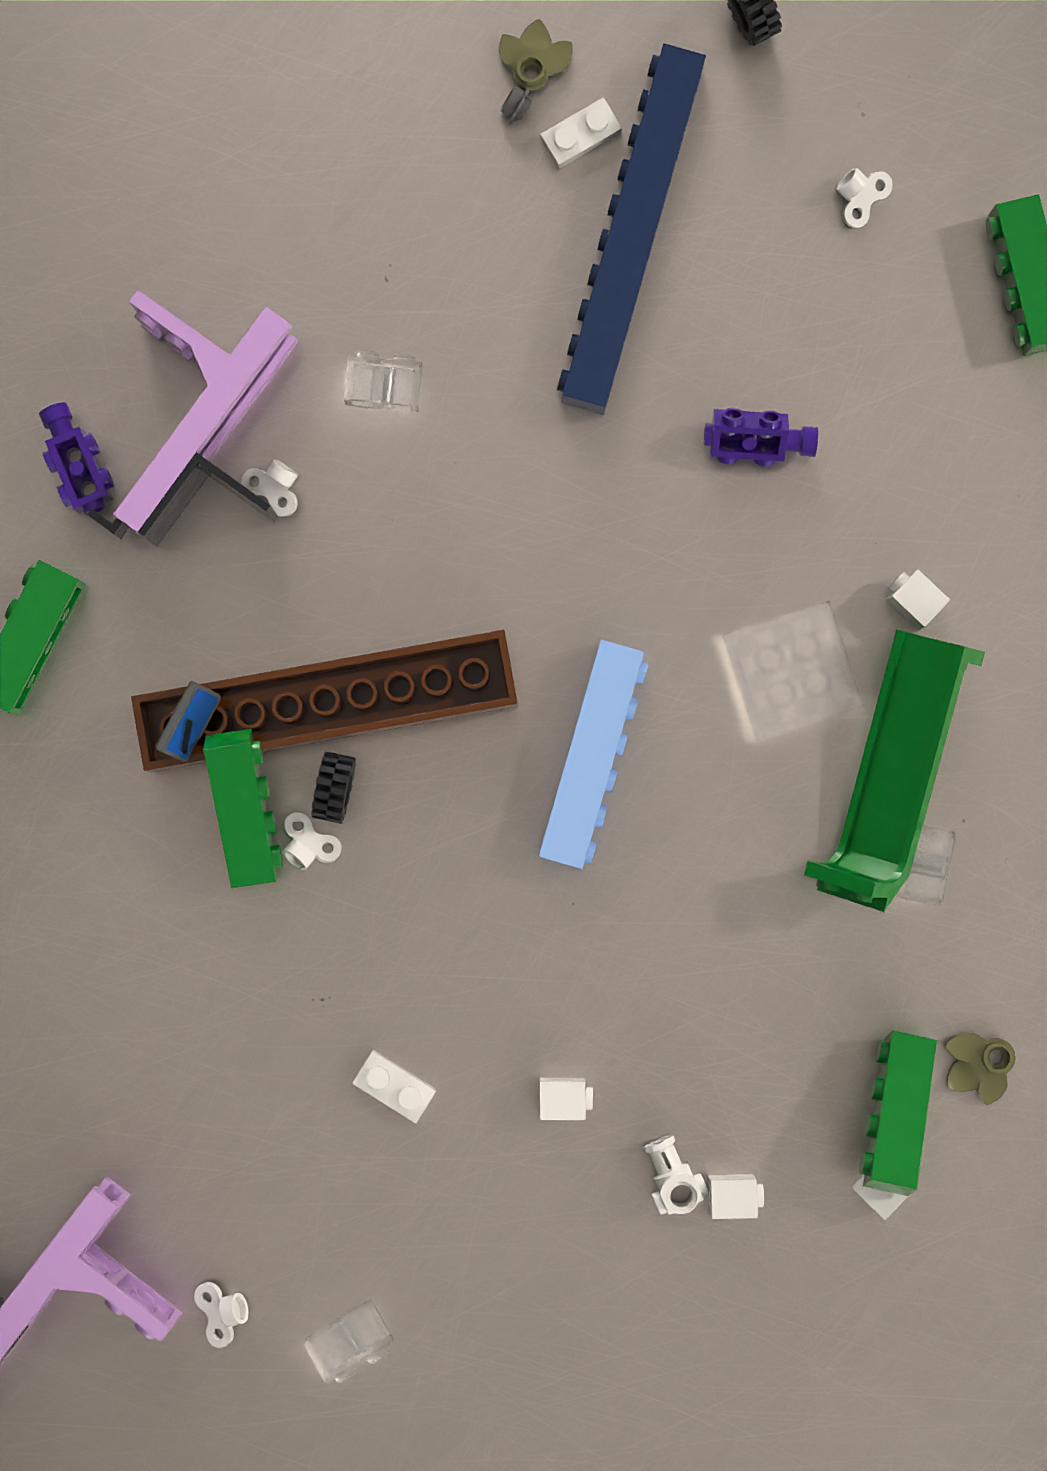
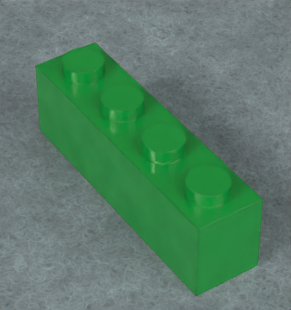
M1037 194L996 204L986 219L987 235L990 240H994L997 250L995 254V267L997 273L1000 276L1003 275L1006 289H1004V302L1007 310H1012L1015 320L1013 325L1014 341L1017 346L1022 347L1024 356L1047 350V223L1040 196Z
M38 560L35 566L31 565L26 571L22 580V585L25 587L19 598L13 599L5 613V618L8 620L0 633V709L19 716L86 586L79 579L41 560Z
M251 729L206 735L203 750L231 888L276 882L277 868L283 867V858L280 845H273L271 835L277 832L274 811H267L265 799L270 798L267 776L260 777L258 764H263L261 742H254Z
M892 1030L885 1037L884 1041L880 1040L878 1043L875 1062L880 1063L879 1077L873 1078L870 1089V1099L875 1100L873 1114H868L864 1132L866 1137H870L868 1152L863 1151L859 1164V1174L864 1175V1187L909 1196L917 1190L937 1040Z

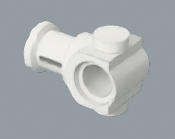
M673 1134L658 1138L642 1148L645 1154L650 1155L657 1172L654 1181L658 1191L653 1193L652 1196L661 1215L667 1212L669 1215L673 1213H689L695 1209L698 1202L704 1200V1196L709 1194L701 1173L693 1176L688 1163H681L673 1144L676 1140ZM662 1152H665L666 1157L669 1161V1166L665 1164V1161L662 1157ZM678 1185H685L691 1190L688 1200L682 1203L674 1202L670 1198L671 1191Z

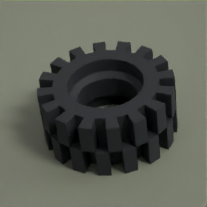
M727 0L728 9L733 14L731 15L733 21H736L739 32H742L743 38L746 41L748 40L750 45L755 46L782 31V23L779 20L781 16L776 10L778 7L776 1Z
M331 752L324 753L313 794L312 818L342 824L352 790L356 766L355 757Z

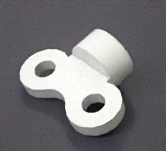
M856 167L846 173L839 181L836 190L848 201L842 209V218L846 225L852 228L865 225L870 216L871 204L876 200L886 198L891 193L893 183L891 177L886 172L877 171L866 177ZM877 180L882 182V189L880 191L875 188ZM855 208L860 213L857 219L852 216V211Z
M273 459L266 471L251 468L243 474L241 485L257 496H265L269 501V505L278 516H290L297 508L296 495L289 491V488L296 480L298 474L284 463ZM255 477L259 479L257 487L252 486V479ZM285 497L287 499V506L281 508L280 500Z
M301 812L291 813L287 816L283 829L288 838L292 840L282 851V854L290 864L305 871L315 858L323 863H331L338 859L342 846L336 837L321 835L315 832L310 818ZM299 822L302 824L303 829L296 831L293 829L292 824ZM328 844L333 850L331 853H325L322 850V846Z
M205 1282L195 1290L194 1299L197 1306L208 1317V1325L206 1327L208 1342L216 1348H223L233 1340L234 1330L232 1326L243 1324L247 1321L249 1314L248 1304L242 1294L236 1293L222 1297V1292L216 1284ZM205 1292L211 1295V1301L205 1298ZM217 1329L222 1330L223 1338L217 1335Z

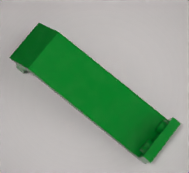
M896 629L838 848L827 861H807L804 875L817 879L816 886H818V891L884 912L908 879L964 671L967 669L968 663L982 666L985 655L984 651Z

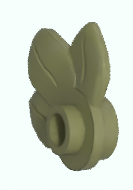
M537 19L524 30L520 39L512 35L503 34L500 39L499 54L502 62L513 70V79L519 88L537 91L545 86L549 76L563 72L568 66L572 56V42L558 41L552 43L546 26L540 19ZM529 69H533L538 75L533 79H529L524 73Z
M964 1033L953 1037L945 1044L948 1052L957 1059L948 1073L947 1087L949 1089L960 1092L978 1089L979 1095L986 1105L994 1103L1004 1095L1007 1089V1073L1013 1068L1016 1059L1015 1051L1007 1041L1000 1038L985 1040L977 1034ZM993 1050L1001 1052V1060L998 1063H991L989 1055Z

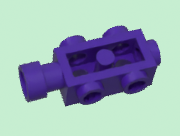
M56 403L44 408L39 412V416L44 428L50 430L53 438L45 441L48 451L43 452V457L51 473L58 471L63 484L57 486V490L65 507L72 505L76 512L79 514L84 512L85 515L91 509L97 513L106 508L105 503L114 500L110 489L115 487L107 467L100 468L95 455L100 453V449L91 432L86 434L80 427L73 429L70 422L73 417L67 403ZM76 450L80 451V460L71 462L70 454ZM88 484H94L95 492L85 496L84 488Z
M737 408L714 409L712 424L705 423L704 446H710V457H717L724 464H734L739 459H751L757 465L769 467L774 465L776 461L785 462L786 451L799 452L800 456L815 457L818 447V427L802 426L801 430L789 429L788 414H780L776 411L752 412L742 411Z

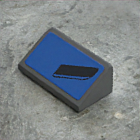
M194 681L189 682L156 744V749L180 761L187 762L217 708L221 696Z

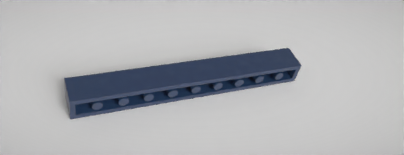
M663 43L660 56L654 54L652 56L647 77L653 78L650 91L645 89L642 91L637 111L642 112L643 116L640 125L633 124L627 146L633 147L630 160H622L617 181L623 182L620 195L613 193L607 213L608 216L613 217L610 230L604 228L602 230L597 248L598 251L603 252L600 265L593 263L587 285L593 287L590 300L582 299L577 317L578 321L583 322L580 335L572 334L567 352L568 356L573 357L570 370L562 369L557 391L563 392V404L602 415L605 413L706 58L704 54Z

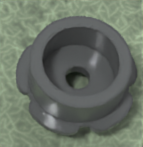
M515 85L503 103L500 112L508 116L509 122L515 117L521 120L530 107L532 100L527 98L529 93L527 88L524 91Z

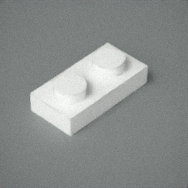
M603 97L542 132L540 139L557 168L561 169L621 134L622 127Z
M374 1050L352 1083L414 1123H417L436 1092L435 1088Z

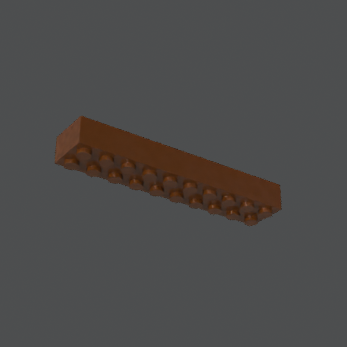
M504 629L202 683L200 685L219 694L221 700L187 762L180 761L156 749V744L187 686L131 696L143 770L150 773L206 763L203 750L206 735L251 729L254 742H261L262 752L264 753L518 707Z

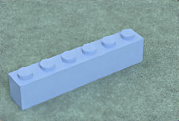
M605 640L600 641L538 857L579 869L583 868L584 862L592 863L597 842L591 841L594 826L602 827L607 811V806L601 805L604 791L612 792L618 770L611 769L615 754L620 756L623 754L628 734L621 733L625 718L633 719L638 703V698L632 697L635 683L643 684L649 664L642 661L643 651Z

